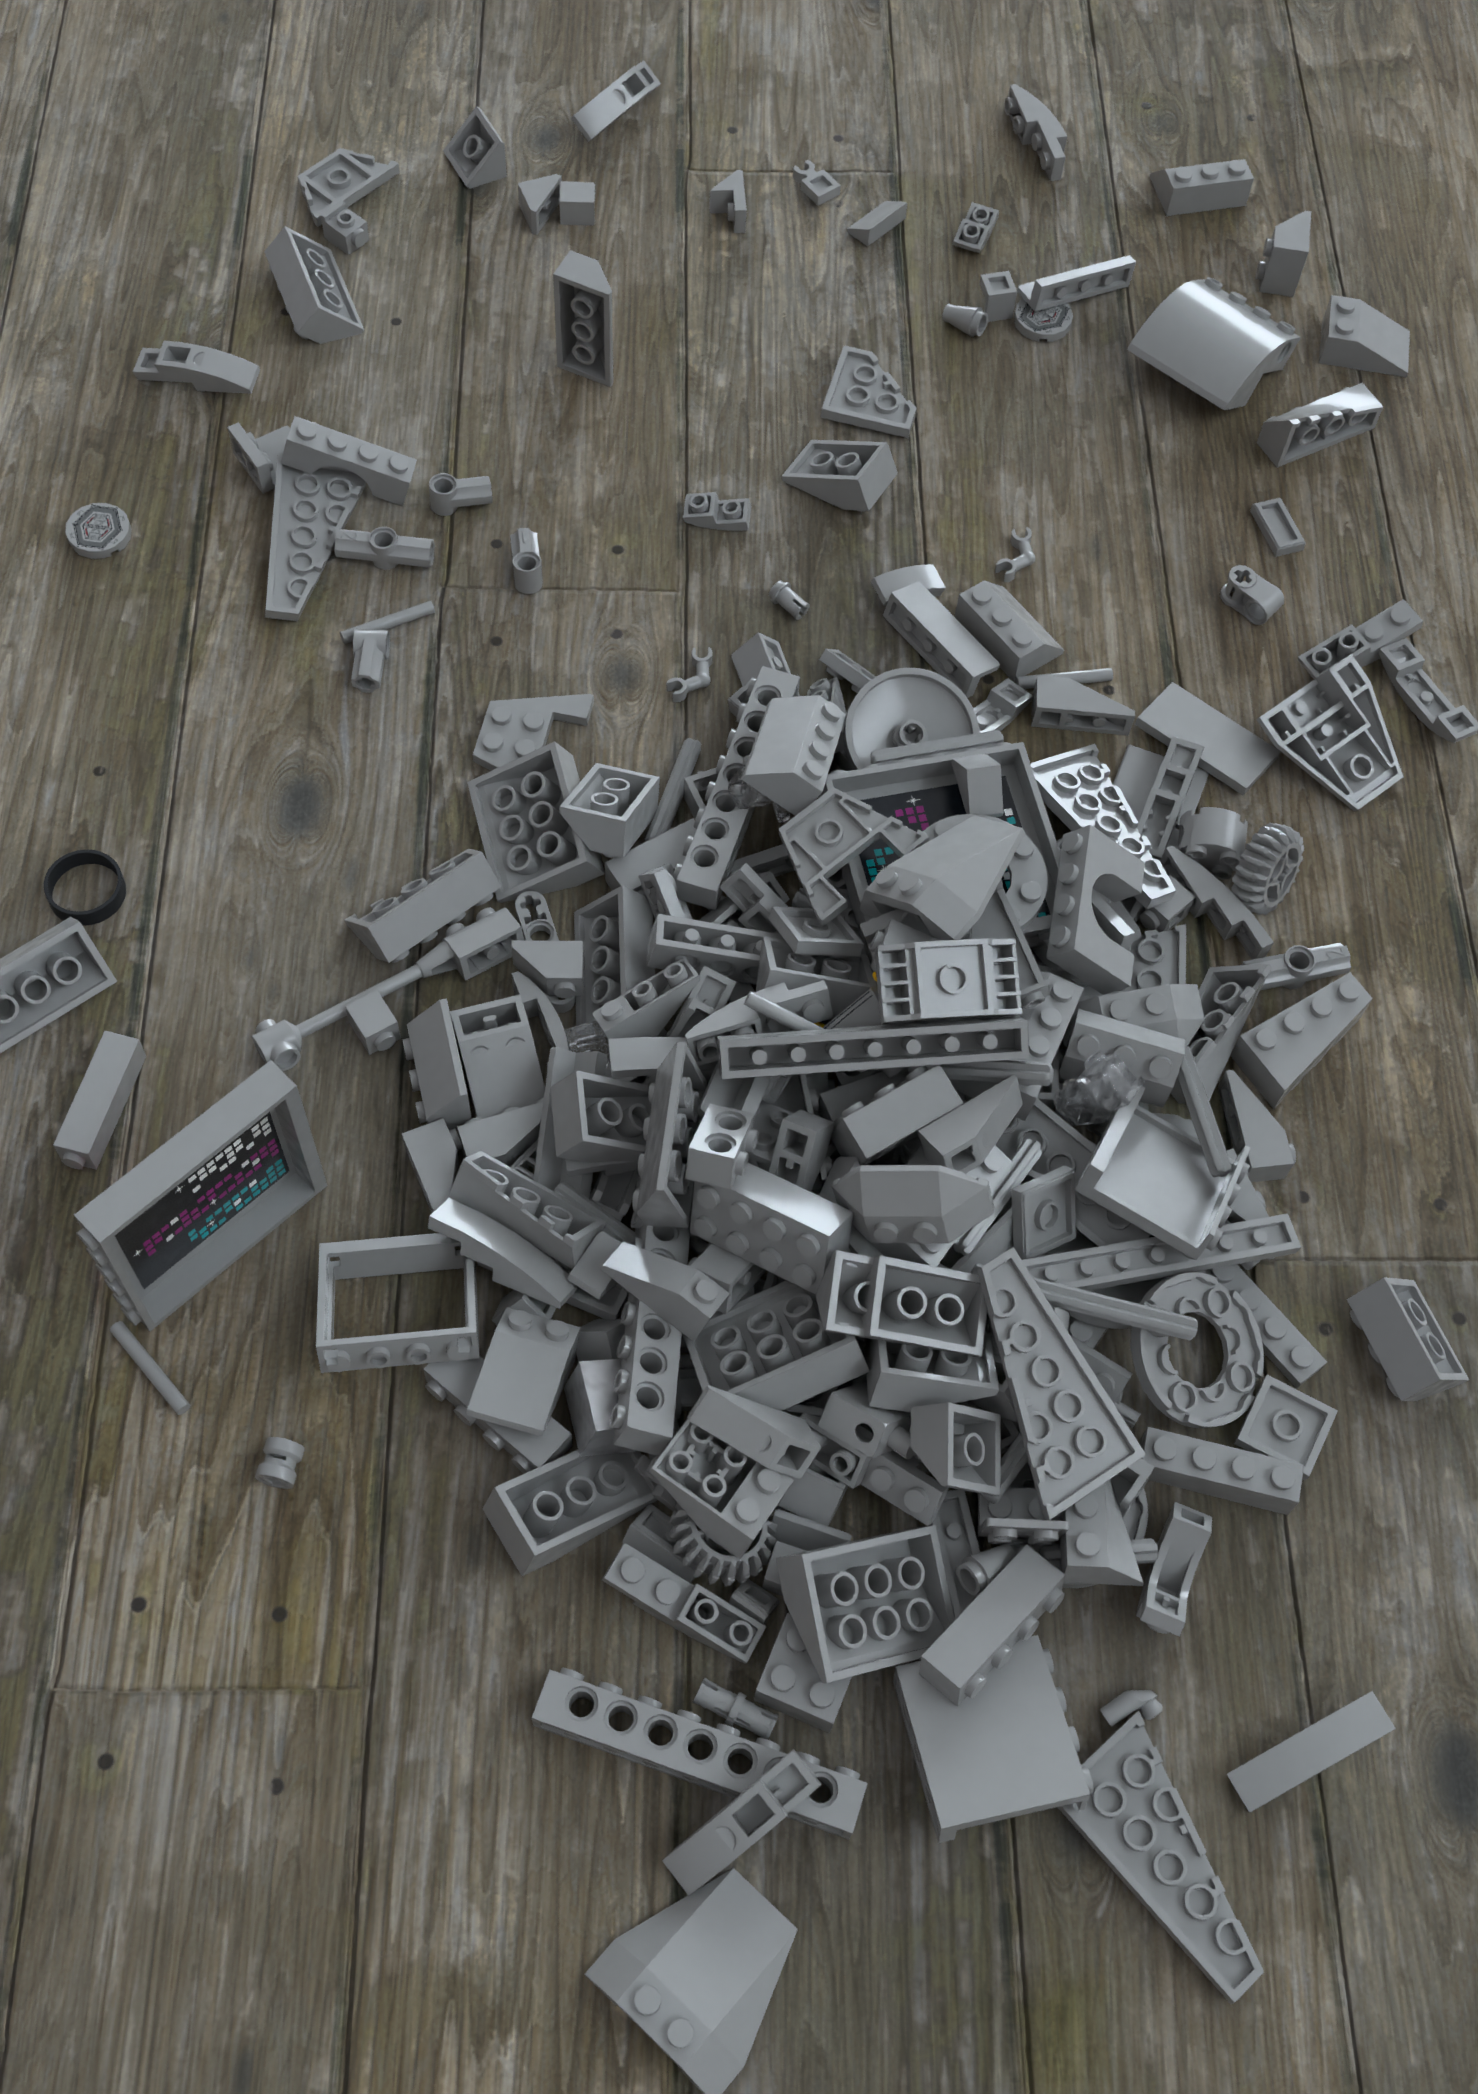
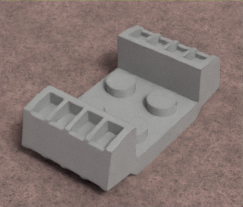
M1016 938L911 942L877 945L874 949L881 1025L907 1024L916 1020L980 1017V1019L1012 1017L1023 1014Z

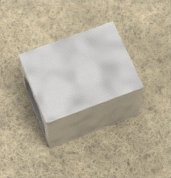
M622 1359L579 1361L564 1387L580 1456L636 1451L613 1445L615 1429L610 1427L611 1414L618 1402V1393L614 1392V1382L618 1371L621 1369Z

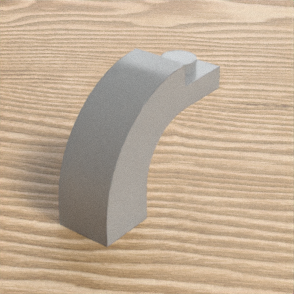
M1175 1501L1157 1543L1158 1559L1154 1563H1150L1136 1616L1141 1621L1146 1622L1156 1632L1163 1634L1172 1633L1180 1636L1186 1622L1187 1599L1192 1580L1212 1533V1517Z

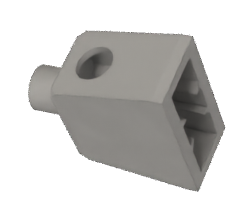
M867 1380L831 1393L819 1421V1428L868 1457L876 1458L893 1450L907 1460L915 1455L911 1449V1433L909 1432L911 1412L870 1407Z

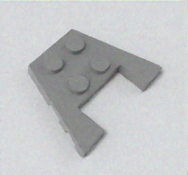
M579 694L490 701L473 752V761L492 771L545 746L553 720L587 726L594 704V695Z
M834 787L779 828V836L822 927L848 908L847 900L827 881L829 877L878 839H882L900 858L929 842V836L919 829L917 832L903 826L902 821L892 816L887 818L873 811L872 806Z

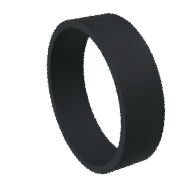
M88 849L70 852L56 860L48 869L43 885L45 896L55 915L63 921L72 917L80 921L82 926L97 924L110 918L119 910L126 895L125 880L116 861L103 852ZM85 864H98L111 869L117 874L118 883L115 892L104 904L88 911H70L58 906L53 901L52 895L56 882L64 873L74 867Z

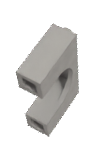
M1090 824L1063 834L1047 959L1099 993L1107 994L1131 986L1134 954L1110 939L1100 928L1092 907V889L1094 888L1113 902L1141 894L1145 863Z

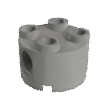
M1202 807L1200 808V813L1192 815V810L1186 811L1180 817L1177 849L1202 865L1217 879H1229L1232 877V872L1236 871L1235 867L1239 864L1240 855L1245 851L1248 822L1246 819L1244 822H1240V814L1223 808Z

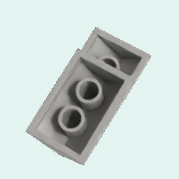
M839 1250L833 1252L816 1293L824 1331L977 1357L982 1356L987 1305L977 1274L880 1255L870 1257Z

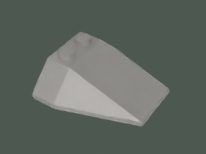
M1352 654L1256 719L1278 750L1354 812L1403 778L1371 682Z
M972 816L890 863L885 869L880 871L875 880L865 890L859 909L863 914L875 918L896 908L919 915L932 936L943 940H961L983 914L1024 837L1025 831L1022 827Z
M733 1868L699 1888L691 1895H687L614 1939L588 1969L585 1976L615 2006L618 2005L681 2068V2072L703 2094H722L746 2063L798 1929Z

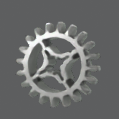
M1269 823L1266 826H1262L1258 833L1252 836L1251 842L1246 844L1244 853L1240 855L1239 864L1235 867L1236 874L1232 878L1234 884L1231 891L1251 913L1268 914L1270 911L1275 910L1277 905L1283 902L1284 896L1289 893L1292 883L1295 882L1296 874L1300 871L1299 865L1303 860L1304 845L1303 837L1300 836V833L1284 824Z
M676 1503L677 1511H674L670 1518V1523L674 1526L670 1530L669 1538L678 1541L673 1547V1553L685 1554L682 1560V1567L691 1564L696 1566L694 1578L700 1577L702 1573L708 1574L709 1585L714 1584L719 1577L725 1587L731 1585L735 1579L741 1585L750 1576H757L763 1569L762 1566L767 1565L770 1561L771 1551H773L777 1541L772 1535L777 1531L778 1524L769 1521L773 1514L770 1515L751 1543L750 1551L745 1553L740 1560L707 1537L702 1530L698 1531L696 1523Z

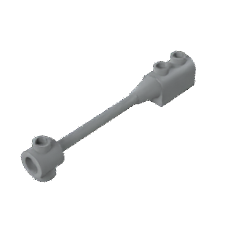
M504 907L496 912L493 908H484L477 914L476 922L467 927H464L461 923L451 925L447 929L446 937L442 939V942L420 958L415 965L298 1025H294L285 1019L278 1023L272 1019L260 1022L256 1027V1034L251 1036L253 1043L265 1064L272 1060L282 1071L289 1070L300 1060L302 1038L347 1016L345 1005L375 990H378L380 995L384 997L421 977L426 978L457 969L466 981L511 958L512 940H524L522 927L507 908Z

